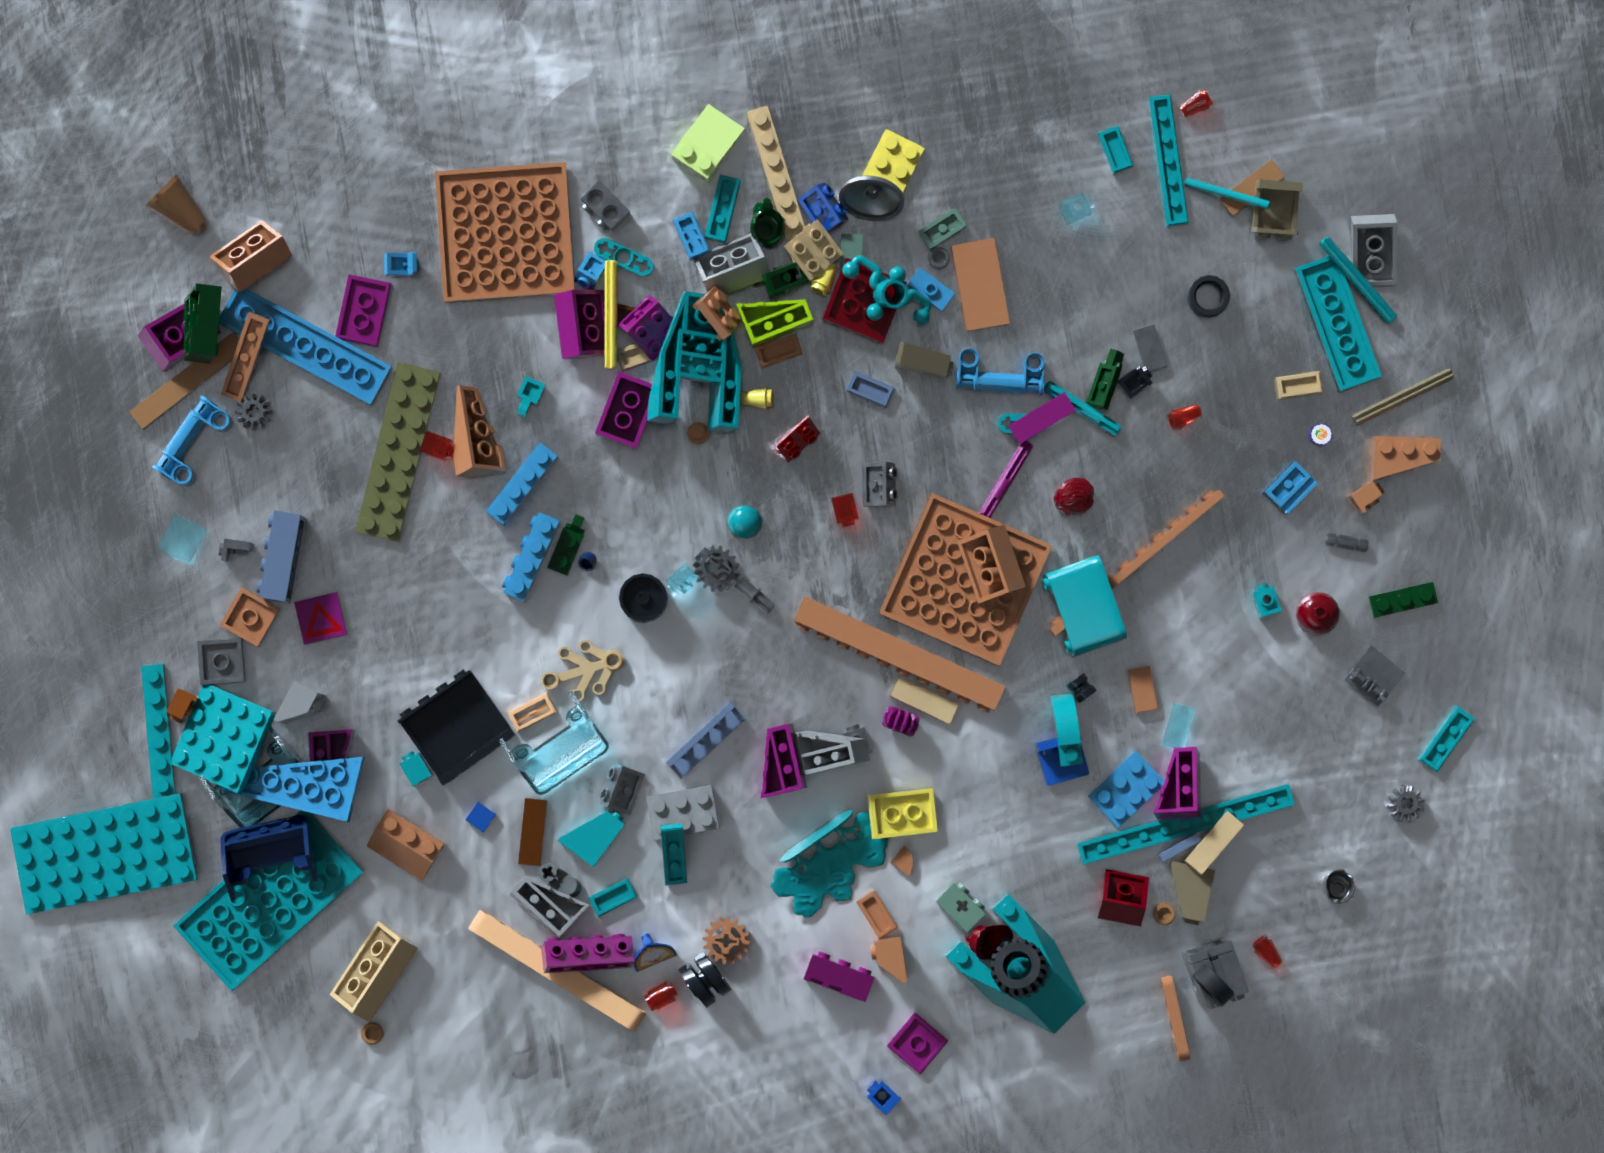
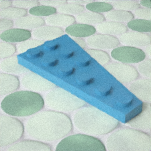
M365 757L253 767L242 795L227 788L224 791L350 822Z

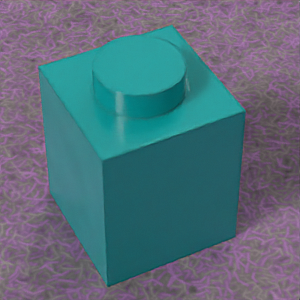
M412 751L402 757L403 762L399 765L413 787L433 776L420 753L414 754Z

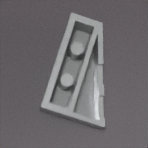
M527 876L510 892V896L556 938H560L589 907V904L572 898Z

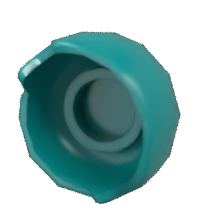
M742 505L732 509L728 515L727 525L733 535L748 539L756 536L761 530L762 517L756 509Z

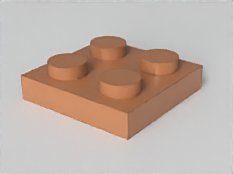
M241 587L220 626L259 647L280 608Z

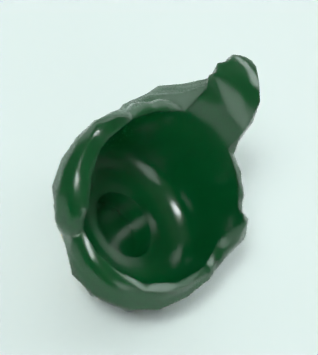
M765 198L757 202L753 207L750 233L754 240L761 242L763 245L772 246L781 240L786 220L774 209L772 201L769 198Z

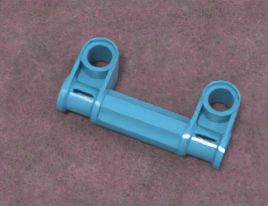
M966 348L959 355L956 390L960 388H973L974 391L1021 394L1035 392L1040 395L1044 394L1045 361L1040 353L1034 352L1025 358L1023 374L979 372V355L976 350ZM965 353H972L975 357L974 363L969 365L964 363L963 355ZM1031 357H1037L1040 360L1039 368L1033 369L1029 366L1028 361Z
M203 395L200 396L201 400L195 409L189 412L182 425L163 450L161 459L156 465L152 466V468L184 487L191 486L195 482L196 474L180 460L204 424L207 423L219 432H227L233 425L232 417ZM225 416L226 423L218 427L216 424L217 419ZM187 470L189 472L188 479L180 481V473Z

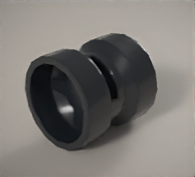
M1085 673L1067 685L1068 689L1075 693L1076 700L1079 703L1097 691L1093 685L1088 683Z

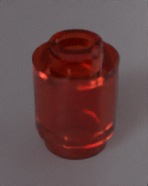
M665 981L647 991L648 994L644 996L651 1011L656 1009L659 1011L677 1001L675 996L678 993L672 983L668 985Z

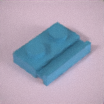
M1294 461L1264 493L1288 515L1318 482Z

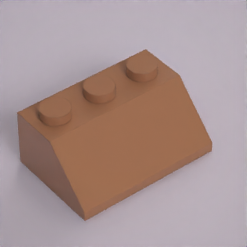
M261 220L209 257L226 281L238 292L249 288L252 283L261 277L266 276L275 267L283 264L292 254L283 236Z
M1005 525L990 528L957 541L978 604L1026 587Z
M387 809L376 826L367 847L423 881L446 843L395 811Z
M900 936L873 940L874 945H870L872 960H876L879 966L902 983H907Z

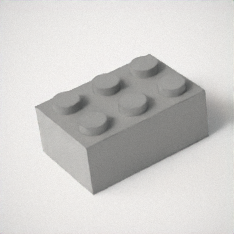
M712 785L646 797L654 840L661 839V825L682 823L683 835L719 828Z

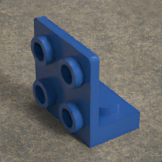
M1057 738L1035 744L1048 786L1089 775L1082 745L1083 764L1061 767Z

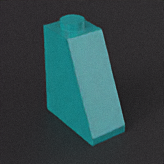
M614 810L612 813L606 811L561 836L558 841L594 867L626 825L622 822L624 817Z

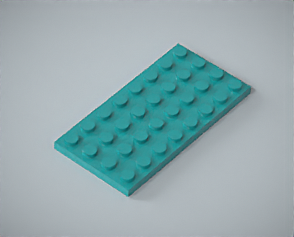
M182 793L10 828L26 915L198 880Z
M300 810L296 815L305 816L309 825L317 862V882H313L310 869L299 870L295 867L294 861L251 871V879L246 884L235 886L234 901H231L223 880L173 925L231 991L236 989L364 873L310 812Z

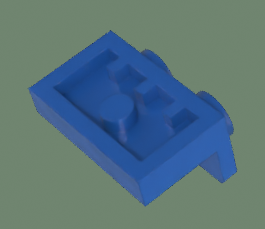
M821 183L814 186L797 200L811 221L814 222L818 219L828 232L839 223L846 221L848 217L846 211L834 197L833 189L826 185V183Z

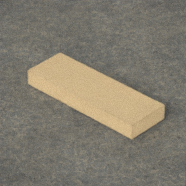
M900 676L890 695L948 724L951 723L959 706L958 703Z
M1227 811L1184 862L1199 875H1202L1244 825Z

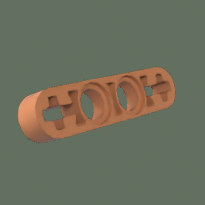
M1172 975L1161 977L1162 990L1179 1062L1190 1060Z

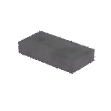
M1155 325L1134 330L1133 334L1143 365L1149 372L1167 367Z

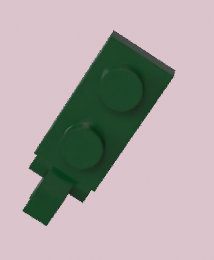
M1110 348L1107 359L1099 364L1086 402L1091 407L1108 410L1122 370L1124 353Z
M576 514L572 524L566 523L565 527H563L547 566L548 569L568 576L584 538L585 530L581 529L584 517Z

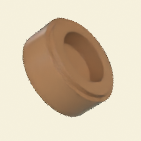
M1158 904L1153 910V918L1160 925H1169L1175 919V910L1170 904Z
M375 1022L366 1024L361 1030L363 1041L369 1045L379 1043L384 1036L383 1028Z

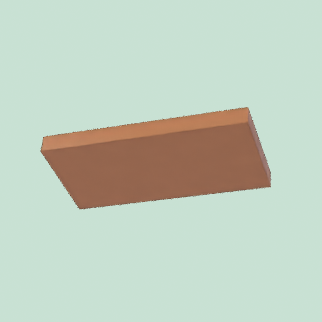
M995 238L951 245L966 331L1009 325L1010 321Z

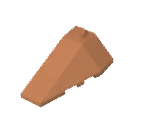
M462 385L457 386L453 444L456 476L478 478L505 473L504 453L501 445H497L492 434L495 432L493 426H489L485 417L487 411L476 387Z

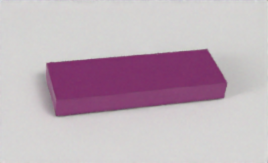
M1063 392L1008 425L1020 445L1076 410L1066 393Z

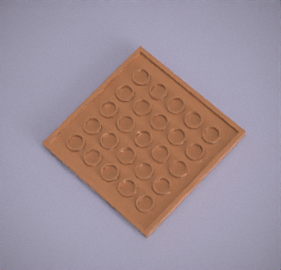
M566 162L435 171L444 303L554 295L575 290Z
M931 493L879 614L1000 666L1052 545L1005 525L1026 587L978 604L957 541L1005 524Z

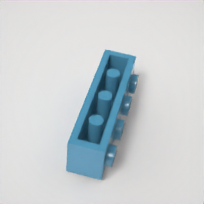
M539 512L538 516L534 515L529 524V527L532 529L529 536L525 535L520 544V547L523 548L520 556H515L511 567L514 569L511 576L507 575L502 584V587L505 588L503 593L526 602L561 522L541 512Z

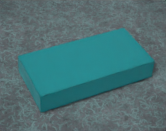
M1119 126L1097 134L1112 174L1134 166Z
M626 878L588 897L597 916L600 917L637 898V895L629 879Z

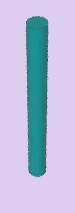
M1187 178L1185 181L1186 187L1267 210L1270 207V201L1190 178Z

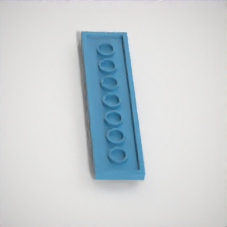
M234 289L219 317L218 324L241 335L249 312L270 319L262 344L263 348L372 405L392 366L248 289L241 292Z

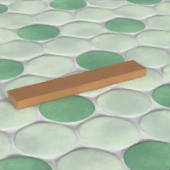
M234 332L230 333L218 343V354L209 364L193 362L133 408L129 413L143 430L232 362L239 341L238 336Z

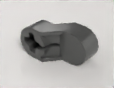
M545 863L540 867L539 878L543 882L572 898L580 894L582 886L579 880L552 863Z

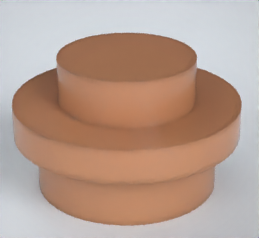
M702 422L691 424L687 431L689 440L695 444L704 443L709 437L708 427Z

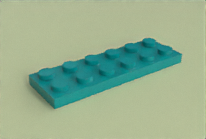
M1329 256L1295 268L1339 391L1341 392L1382 377L1345 274Z

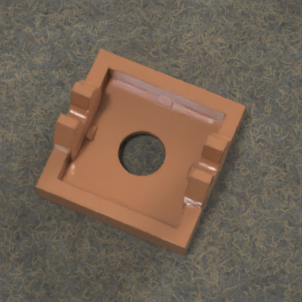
M716 286L710 289L693 305V308L695 310L699 309L718 333L716 335L718 340H724L730 336L742 321L739 312L732 308L725 294L718 290ZM720 308H721L722 311L725 313V316H723V315L720 313V311H719Z

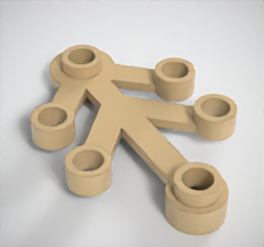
M583 640L579 644L580 651L591 653L601 659L592 663L571 652L568 647H561L558 651V656L562 660H569L581 667L559 674L547 672L542 676L541 683L544 688L552 690L560 682L583 675L577 688L571 693L572 699L580 702L585 697L584 692L595 671L604 669L599 681L592 686V690L596 695H602L606 690L605 685L612 672L620 670L624 665V657L619 651L609 650L605 652L593 646L590 641ZM585 642L590 645L587 651L582 650V644ZM563 649L569 651V655L565 658L561 656ZM611 657L617 658L615 665L609 663ZM548 677L554 678L555 682L553 685L547 684L546 680ZM598 684L603 686V691L600 693L595 691V686ZM576 691H581L582 697L580 699H575L574 693Z

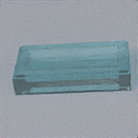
M1173 703L1161 745L1173 749L1184 747L1195 709Z

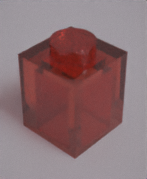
M426 431L419 452L446 462L447 457H452L453 441Z
M853 493L831 498L837 525L842 524L843 528L855 525V521L859 520Z

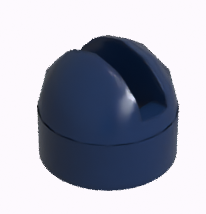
M592 552L583 553L578 560L579 567L585 571H592L597 564L596 555Z

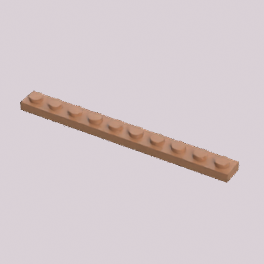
M1220 489L1216 492L1211 490L1202 497L1204 502L1201 505L1197 506L1194 504L1185 511L1187 516L1183 520H1180L1179 517L1168 525L1171 530L1166 534H1163L1161 531L1152 539L1154 544L1148 549L1145 545L1135 553L1136 559L1132 562L1127 559L1118 567L1119 573L1115 576L1109 574L1107 577L1111 589L1116 587L1221 500L1225 495ZM1061 615L1050 623L1053 627L1049 631L1054 637L1065 629Z

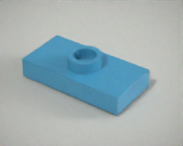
M693 212L673 220L690 261L710 253Z
M921 268L918 269L907 284L910 289H914L928 298L931 304L941 312L955 295L954 292Z

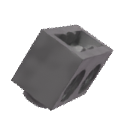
M600 180L581 197L583 202L581 207L589 215L594 213L598 218L596 222L605 231L609 229L613 232L631 214ZM600 195L603 200L599 205H593L590 202L592 196ZM610 210L618 213L617 218L613 221L606 219V213Z

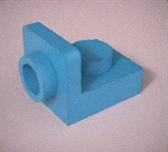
M589 251L578 268L574 281L582 288L594 290L597 281L605 270L606 260Z

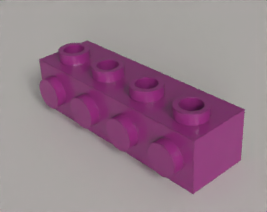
M615 934L608 938H603L602 935H595L590 937V939H582L578 936L571 937L568 940L550 938L544 941L541 947L544 973L631 968L634 963L632 936H625V934Z

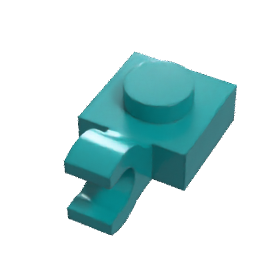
M525 376L517 394V397L522 399L517 415L526 417L530 404L538 405L545 389V384Z

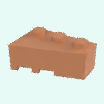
M1374 436L1371 438L1370 482L1440 461L1441 438Z

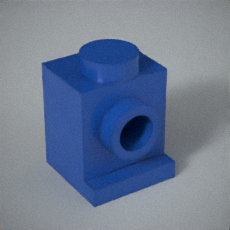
M882 1080L879 1083L874 1081L867 1088L869 1094L866 1097L885 1115L901 1100V1097ZM881 1091L886 1093V1098L883 1100L878 1098V1093Z

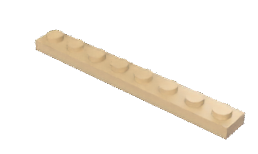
M764 106L748 111L747 115L776 210L786 220L784 236L788 243L804 230L805 225L769 108Z

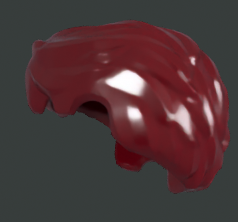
M1085 478L1066 480L1055 492L1053 498L1055 507L1059 512L1068 516L1080 515L1086 512L1094 503V487Z

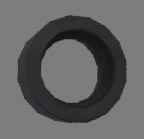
M1206 275L1193 282L1188 291L1187 299L1194 313L1200 317L1212 318L1218 316L1226 309L1230 300V291L1224 280L1217 276ZM1205 284L1217 286L1222 295L1220 304L1213 309L1201 307L1196 300V292L1199 287Z
M1203 964L1192 975L1193 979L1219 1005L1224 1006L1234 996L1232 989L1206 964Z

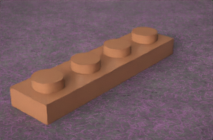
M252 312L248 313L221 395L239 402L243 401V396L246 394L270 319Z

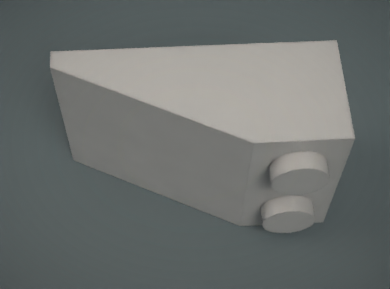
M1395 214L1351 216L1352 263L1372 286L1397 285V220Z

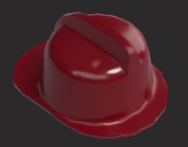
M981 925L976 927L965 940L969 942L970 949L980 960H990L992 955L997 953L996 949L998 946L1002 948L1004 942H1012L1013 933L1006 925Z

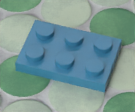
M1135 751L1088 797L1119 828L1164 785L1165 781Z

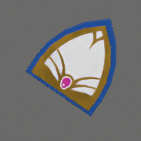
M647 933L641 936L644 947L635 956L633 964L636 972H639L677 956V953L670 945L653 943L650 934Z

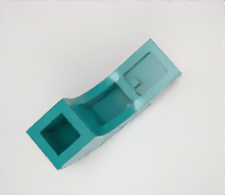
M1072 693L1050 696L1052 718L1054 719L1057 734L1060 766L1083 764L1080 730L1074 697Z

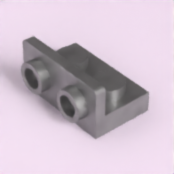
M862 463L863 507L896 506L898 499L896 479L898 473L895 463Z
M614 763L608 772L606 787L600 794V805L631 815L645 774Z

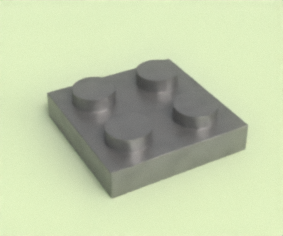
M242 638L197 641L200 685L245 682Z

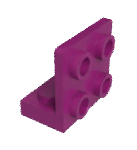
M649 295L618 326L654 361L660 354L673 318L656 299Z

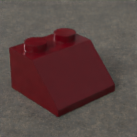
M1106 869L1099 902L1098 919L1141 927L1147 904L1149 877Z

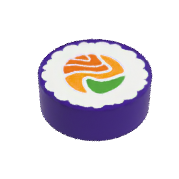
M1317 424L1310 431V439L1315 445L1324 446L1332 439V430L1326 424Z

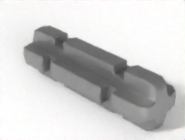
M1328 532L1325 538L1326 545L1334 546L1336 544L1337 547L1350 550L1357 548V551L1366 552L1369 544L1367 539L1360 538L1357 540V537L1341 534L1336 536V533Z

